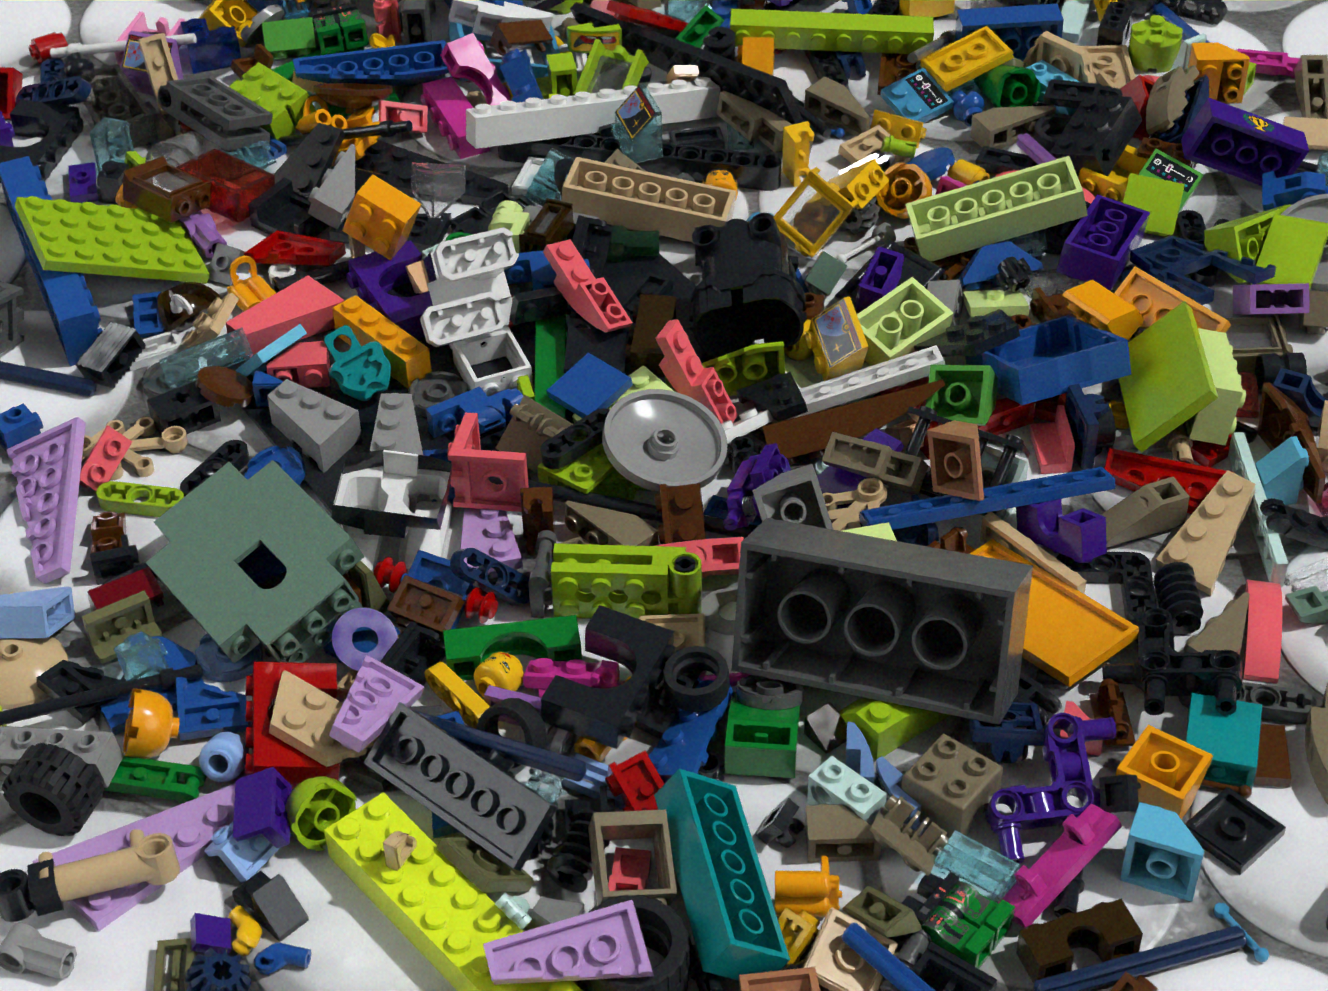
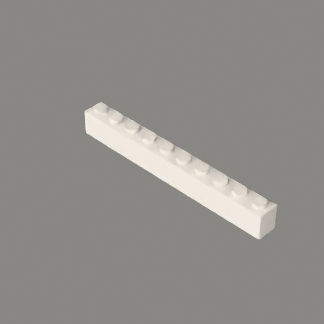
M697 77L695 81L673 80L671 84L649 83L647 87H640L656 113L645 126L719 117L716 112L720 97V87L708 77ZM625 86L623 90L601 89L599 93L577 92L574 96L552 95L550 99L542 100L539 98H528L526 102L518 103L503 101L500 105L494 106L478 104L475 108L466 109V140L475 149L599 133L600 126L620 121L616 111L635 91L637 86Z

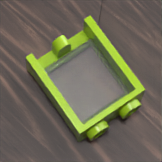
M595 39L574 95L577 92L599 93L601 89L623 90L625 86H638L644 68L649 64V61L640 49H637L635 56L628 54L624 47L616 45L614 51L607 50L601 40Z

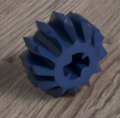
M210 947L204 955L197 954L191 963V967L187 969L185 975V983L188 984L186 991H249L251 987V978L248 977L250 965L240 964V954L231 957L228 955L226 948L220 954H217Z

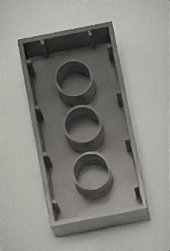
M766 518L741 542L731 671L1000 725L1018 694L1033 565Z

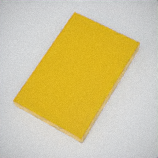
M985 26L921 59L920 62L921 66L927 70L944 91L948 92L1013 59L1014 56L1013 51L988 26Z

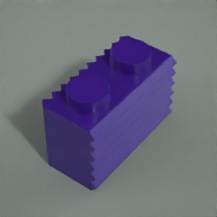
M877 247L858 284L855 305L857 310L863 311L896 288L903 269V254L883 247Z

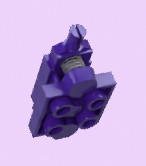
M777 443L765 445L761 454L750 456L748 460L742 461L727 489L728 513L723 522V525L726 524L724 527L727 530L732 531L736 528L747 527L750 522H753L756 514L758 518H761L753 490L779 474L791 471L788 459L783 454H780Z

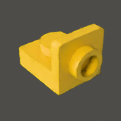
M785 908L778 918V922L790 957V961L787 964L795 965L799 962L814 937L817 936L819 932L817 927L821 922L803 909L797 915L788 908Z

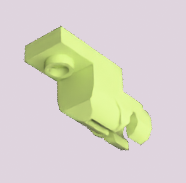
M504 200L498 204L488 231L503 227L513 233L511 237L515 251L520 253L519 234L523 235L530 226V213L523 212V208L518 203Z

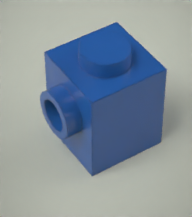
M23 403L0 414V445L6 452L8 448L41 434L40 429L43 428V423L37 412L32 413Z

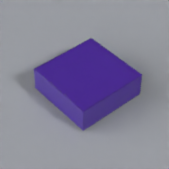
M194 913L190 920L191 951L205 953L211 947L217 954H220L226 948L229 954L232 950L230 919Z

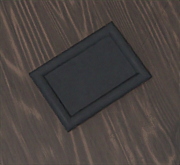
M888 239L881 246L904 255L901 278L896 287L913 277L927 289L929 281H937L945 272L943 268L891 239ZM872 257L834 296L838 301L850 296L855 311L859 313L861 311L855 307L858 284Z

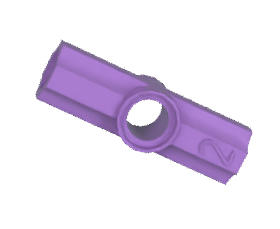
M201 211L179 219V222L187 230L193 243L196 244L206 258H213L218 243L227 245V242L217 231L215 222L209 213L203 214Z

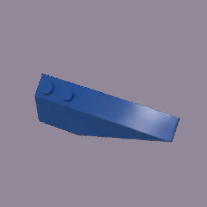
M445 40L293 59L296 78L321 83H369L390 86H414L452 76L440 56L446 45Z

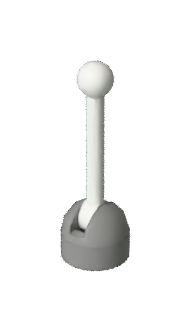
M884 222L874 228L871 240L846 254H838L836 259L845 264L848 258L873 244L881 247L888 239L896 241L895 232L888 223Z

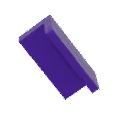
M274 767L236 780L233 838L237 842L262 834L277 849L290 844V826L285 805L292 791V785Z

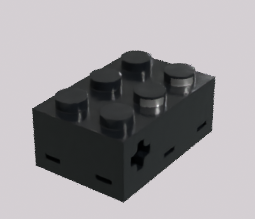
M1085 95L1050 151V154L1056 159L1069 156L1078 177L1079 170L1083 167L1108 177L1142 122L1132 97Z

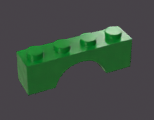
M576 615L443 630L447 666L463 681L474 680L476 667L496 652H505L510 655H527L536 659L549 658L552 661L568 662L574 659L582 660L581 640Z

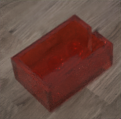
M215 148L198 156V160L193 158L176 167L203 180L204 183L210 181V207L206 209L237 223L250 217L248 204L275 185L274 174Z

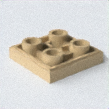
M228 293L222 300L217 297L207 309V314L201 312L192 324L196 329L191 330L182 341L185 348L180 358L192 361L220 334L239 300L237 296L233 293Z

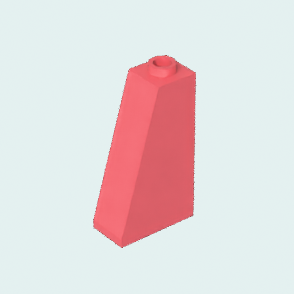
M307 275L225 323L228 334L226 336L227 343L234 351L237 350L249 358L299 324L307 332L301 339L334 329L332 307L345 300Z

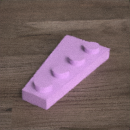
M633 900L483 943L494 985L654 976Z

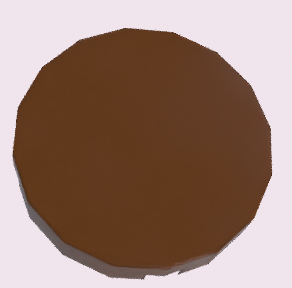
M219 366L204 367L198 372L195 386L196 388L200 387L202 396L211 402L224 407H233L234 404H241L240 407H246L252 403L254 397L253 386L246 376L237 371Z

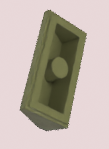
M871 886L865 888L842 908L844 913L887 938L918 932L922 929L912 909Z

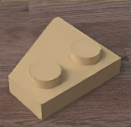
M877 125L840 144L838 153L851 164H854L881 151L883 138L885 136L889 137L890 134L880 125ZM894 155L895 160L892 162V165L900 162L906 164L911 159Z

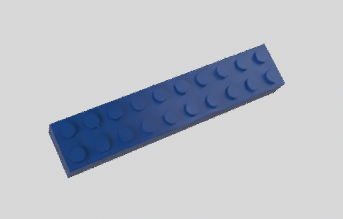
M29 156L0 163V181L8 211L69 366H74L79 361L80 356L94 343L97 335L103 331L102 328H99L101 318L98 308L94 305L90 289H87L83 273L42 269L15 209L17 197L28 198L35 196L41 199L52 200L50 194L48 195L45 181L42 180L38 165L33 166Z

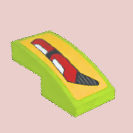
M592 23L567 26V49L571 52L590 53L595 39L601 40L607 50L614 51L616 45L622 46V29L619 24L594 28Z

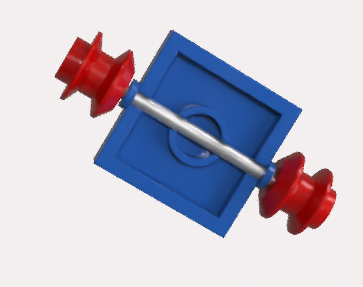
M418 550L408 574L405 562L400 561L394 566L391 557H386L383 561L378 562L373 574L381 588L388 584L389 591L392 593L397 591L403 577L407 575L461 597L464 600V604L451 629H456L463 611H465V616L468 619L473 618L477 614L480 623H485L488 619H492L497 612L498 601L495 600V593L490 591L483 596L480 587L474 588L473 585L456 577L451 570L450 560Z

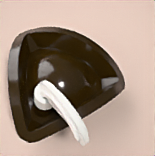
M197 282L180 283L169 290L161 292L158 295L157 303L164 328L168 331H181L193 327L192 324L201 312L207 314V309L217 297L222 300L221 296L210 287Z

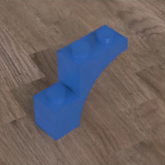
M516 48L504 54L499 68L512 92V101L518 103L526 102L528 98L544 99L535 79L526 49L519 52V49Z

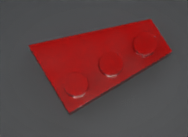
M277 230L246 251L244 255L251 257L256 264L329 266L344 256L346 249L344 243Z

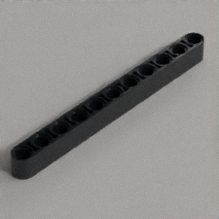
M589 134L497 146L499 158L508 162L525 163L529 156L554 160V167L563 158L574 161L576 157L605 162L619 149L646 172L665 175L666 172H670L673 175L685 172L691 175L695 182L702 183L704 176L709 171L722 168L731 171L735 175L737 188L773 191L781 186V159L769 154Z

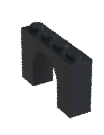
M20 100L10 113L15 136L45 138L35 144L24 147L0 145V163L29 156L32 165H38L42 180L46 181L56 165L61 162L67 150L71 148L77 136L83 131L84 122L80 117L79 108Z
M599 605L585 628V651L618 662L630 670L633 675L625 683L606 689L589 687L555 675L541 698V717L544 723L618 749L623 738H629L632 734L637 714H643L646 710L650 692L652 689L657 690L660 686L665 662L673 653L677 652V647L673 646L674 631Z

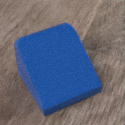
M255 371L252 386L256 406H269L267 395L283 381L264 372Z

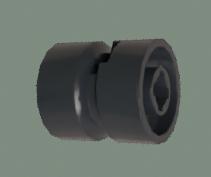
M1302 352L1283 353L1281 358L1277 353L1258 354L1255 361V383L1257 390L1262 392L1264 383L1269 382L1273 385L1281 368L1307 375L1304 354Z

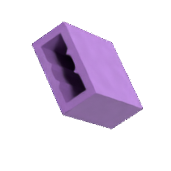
M1309 283L1233 286V314L1309 313Z

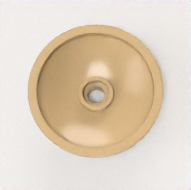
M49 636L48 638L0 639V705L2 709L8 710L38 703L49 697L37 687L36 678L60 661H69L64 646L56 638Z

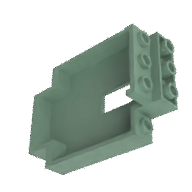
M274 460L248 480L230 462L226 463L154 521L155 525L169 541V544L147 560L146 564L234 664L259 643L263 644L276 662L303 663L332 639L333 628L337 620L344 613L352 609L363 608L358 601V596L342 575L362 560L364 555L352 537ZM262 543L287 570L284 580L271 589L258 587L238 565L240 561Z

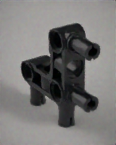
M1161 608L1149 609L1142 616L1136 618V620L1129 621L1139 627L1138 638L1134 640L1138 644V656L1134 663H1103V680L1113 679L1118 684H1134L1135 687L1144 692L1145 712L1154 716L1164 712L1165 696H1191L1192 693L1215 696L1216 711L1222 715H1231L1236 711L1237 693L1241 691L1243 686L1242 662L1237 652L1232 650H1204L1203 652L1178 653L1175 650L1171 613Z

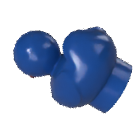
M955 91L950 97L954 101L953 108L951 109L954 112V116L958 120L963 121L967 126L972 124V115L983 112L985 108L984 99L975 91H970L968 95L963 91Z

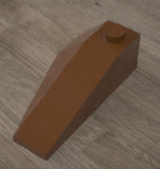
M1269 382L1264 383L1257 428L1258 435L1271 451L1288 438L1297 436L1302 448L1307 450L1309 456L1308 467H1305L1303 473V489L1315 504L1322 503L1326 477L1308 416L1301 411L1294 401Z

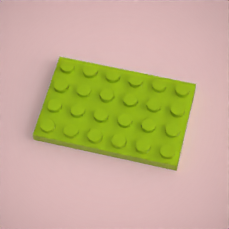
M35 196L28 198L17 197L15 209L43 270L207 283L210 274L187 230L182 227L179 220L170 223L140 207L126 208L115 204L110 206L96 205L92 202L76 203L63 199L46 200Z

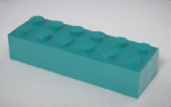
M679 768L654 796L658 810H666L673 864L703 971L739 980V975L779 971L790 961V957L736 786Z

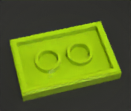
M1274 214L1256 266L1266 268L1269 264L1276 266L1275 277L1258 284L1309 283L1310 290L1328 239V223Z

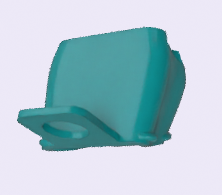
M347 325L325 336L324 343L336 361L330 366L329 375L336 380L343 393L361 401H368L374 392L387 390L390 382L391 364L386 358L379 342H369L361 347L352 329ZM339 335H346L351 340V347L346 352H339L334 347V339Z

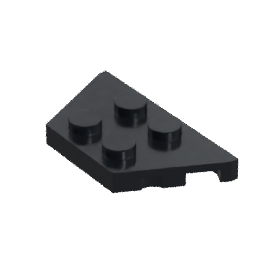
M998 309L984 316L971 317L968 319V323L948 327L945 333L915 345L914 349L916 352L937 345L942 357L977 356L1020 337L1019 325L1003 310Z

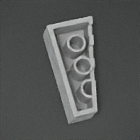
M381 393L370 451L389 450L423 455L411 394ZM419 494L417 496V503L420 501L430 502V495Z

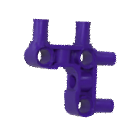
M1068 713L1055 714L1050 718L1044 730L1045 738L1044 746H1042L1044 761L1049 763L1052 778L1051 786L1026 788L1025 785H1019L998 790L993 794L985 810V818L994 834L998 835L1003 865H1017L1025 860L1019 834L1020 830L1063 825L1062 823L1071 814L1078 818L1090 804L1101 808L1100 788H1096L1093 785L1085 742L1114 739L1116 737V726L1113 717L1082 720V718ZM1059 728L1064 730L1069 738L1061 739L1057 737L1053 729ZM1067 797H1077L1081 801L1082 807L1071 806L1068 803ZM996 805H1007L1011 809L1012 815L1000 814L996 809Z

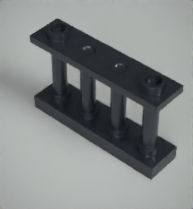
M909 406L907 413L917 424L905 454L917 456L929 426L935 428L952 420L937 416V411L926 406H920V409ZM978 429L980 457H982L986 445L1003 451L988 487L1003 485L1015 455L1028 459L1030 452L1023 444L1024 441L1016 436L1007 434L1003 438ZM930 468L929 473L926 472L919 494L931 498L948 495L933 491ZM1006 509L992 511L1002 520L1007 512ZM990 512L981 513L979 515L985 516Z

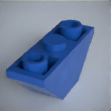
M1006 241L982 246L974 252L958 280H960L961 289L968 291L983 289L982 285L991 283L993 287H1000L995 275L999 273L997 267L1004 259L1015 257L1019 261L1021 258H1024L1033 274L1028 276L1030 280L1035 279V274L1044 269L1043 263L1012 242Z

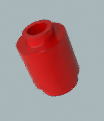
M53 32L31 39V45L28 46L33 60L37 59L39 63H43L45 60L52 59L50 55L51 48L68 47V44L62 33L56 34Z

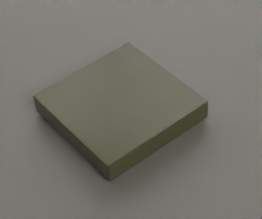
M445 837L441 839L436 848L482 892H529L534 883L533 878L525 870L521 869V871L511 868L470 838Z

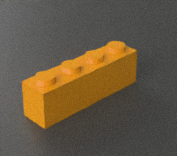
M354 295L332 307L335 330L344 325L349 326L361 347L369 342H379L386 358L391 364L390 376L409 389L414 380L419 378L420 381L426 378L425 374L431 373L429 348L358 296ZM346 335L338 336L351 346L349 337Z

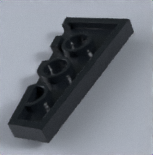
M428 213L418 214L407 241L411 240L421 253L423 250L441 243L450 227L451 213H441V218H428ZM346 218L338 229L331 227L329 231L330 240L349 243L348 234L342 231Z

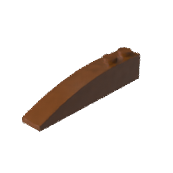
M944 380L763 426L762 431L766 445L777 443L780 454H783L788 459L789 465L797 463L796 457L808 454L809 460L822 457L832 432L855 438L870 433L875 428L878 429L905 414L909 406L913 408L918 406L945 386Z

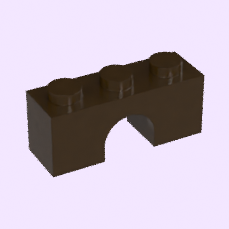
M1121 898L1109 903H1098L1090 909L1077 913H1066L1058 919L1042 924L1034 923L1019 931L1016 954L1034 984L1036 980L1072 971L1074 954L1071 949H1089L1098 955L1101 962L1138 953L1143 933Z

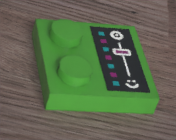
M1158 149L1154 150L1138 174L1185 184L1179 212L1182 211L1204 176L1199 171Z

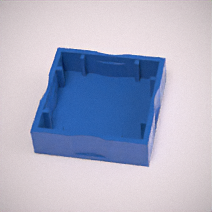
M1069 315L1020 329V337L977 356H965L966 365H990L999 378L997 393L1021 405L1067 393L1068 385L1079 384L1082 389L1131 375L1127 339L1108 331L1094 328L1089 323Z

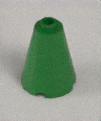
M999 65L974 78L975 85L995 108L1028 107L1037 102L1040 96L1041 84L1039 79L1036 78L1032 70L1025 67Z

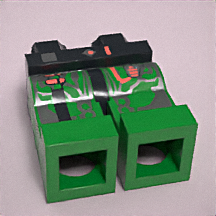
M344 3L337 7L321 8L312 12L322 55L344 51L342 37L347 50L369 45L365 21L361 18L356 3ZM355 38H360V40L350 41Z
M952 872L945 879L932 873L929 876L925 874L917 888V894L927 899L925 903L907 895L901 904L914 911L922 930L930 935L931 942L979 969L990 956L991 951H994L1011 929L1015 906L1003 899L999 904L980 894L970 884L959 881L960 877Z

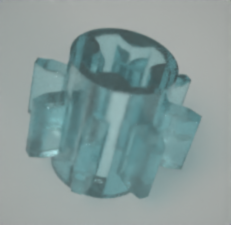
M529 769L531 777L528 781L521 783L558 807L557 799L560 795L567 794V791L562 789L561 784L564 777L552 776V774L544 771L541 774L537 769ZM540 784L548 786L547 793L539 790Z

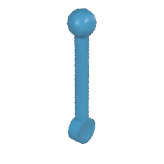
M1217 903L1214 906L1213 913L1217 918L1224 919L1231 927L1239 926L1243 929L1229 914L1228 905ZM1245 932L1247 945L1254 951L1255 959L1259 962H1266L1269 959L1268 950L1264 947H1259Z

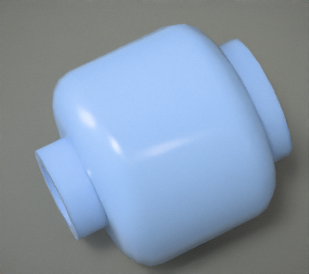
M233 732L218 733L201 749L199 755L200 767L203 773L211 780L216 782L231 781L245 768L246 753H249V748H245V740L238 734Z

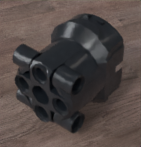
M759 213L752 217L750 222L738 218L728 220L718 230L711 225H703L697 228L692 234V241L699 257L702 259V281L696 286L689 299V327L698 345L710 355L718 358L753 345V341L764 339V343L783 341L784 348L797 344L802 336L804 323L807 320V313L804 312L806 311V298L802 287L796 281L797 275L788 255L785 236L779 232L774 217L769 213Z

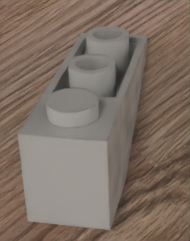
M351 144L346 152L341 151L334 162V169H328L321 180L322 185L320 188L314 187L308 198V201L311 202L308 214L335 229H338L346 218L355 197L354 144Z

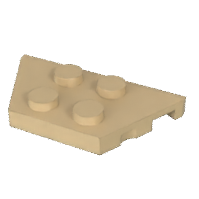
M1048 31L1042 33L1037 38L1035 45L1026 53V58L1022 61L1030 66L1043 59L1080 82L1096 83L1088 50Z
M287 670L282 672L269 728L271 735L326 767L340 763L346 758H355L366 754L367 748L374 746L379 737L377 736L360 753L344 747L339 741L329 736L343 703Z

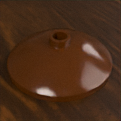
M326 83L314 85V92L330 105L345 108V113L353 114L361 108L376 106L380 100L387 99L393 93V87L369 83Z

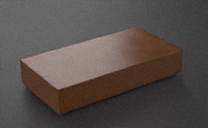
M1261 724L1258 763L1253 783L1254 785L1290 787L1292 778L1285 725Z

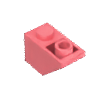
M324 341L296 343L266 364L267 374L283 382L288 379L306 388L330 386V359L328 348Z

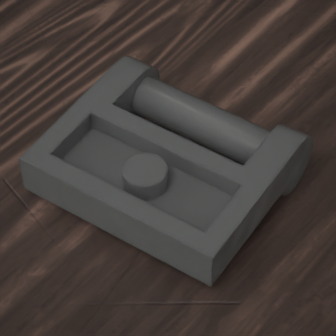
M543 530L538 534L535 569L530 573L529 578L531 617L544 618L546 606L553 603L551 565L552 550L554 549V543L557 541V536L549 530Z

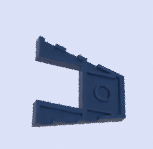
M1172 235L1133 249L1130 252V261L1138 268L1201 305L1214 300L1215 290L1184 275L1198 272L1202 268L1213 265L1255 285L1275 277L1276 266L1271 264L1267 265L1266 268L1256 266V260L1242 257L1241 261L1227 257L1228 252L1223 250L1205 251L1202 244Z

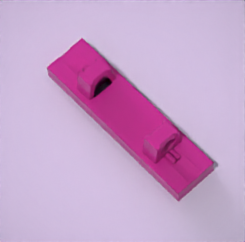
M1090 804L1078 818L1071 814L1062 823L1065 832L1030 869L1023 865L1014 874L1017 883L1002 898L1015 906L1013 922L1026 928L1037 919L1122 827L1117 816Z

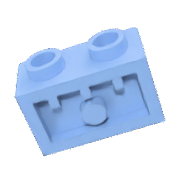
M232 822L229 826L226 825L213 834L211 837L213 842L205 849V852L209 857L219 856L237 880L242 883L254 876L278 849L262 834L237 842L233 838Z

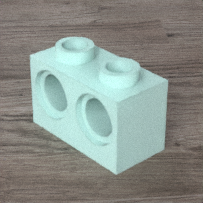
M833 756L828 758L808 776L807 803L809 805L842 804L872 825L879 809L882 806L884 807L886 803V792Z

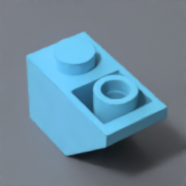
M1297 436L1288 438L1255 463L1266 499H1279L1283 501L1284 505L1297 503L1299 491L1303 489L1304 469L1309 464L1308 452L1305 448H1302Z

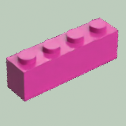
M450 76L423 83L424 94L421 95V103L423 106H428L432 122L438 124L439 131L442 137L446 136L450 149L455 150L460 159L490 152V147L475 149L466 140V109L473 108V106L453 77Z

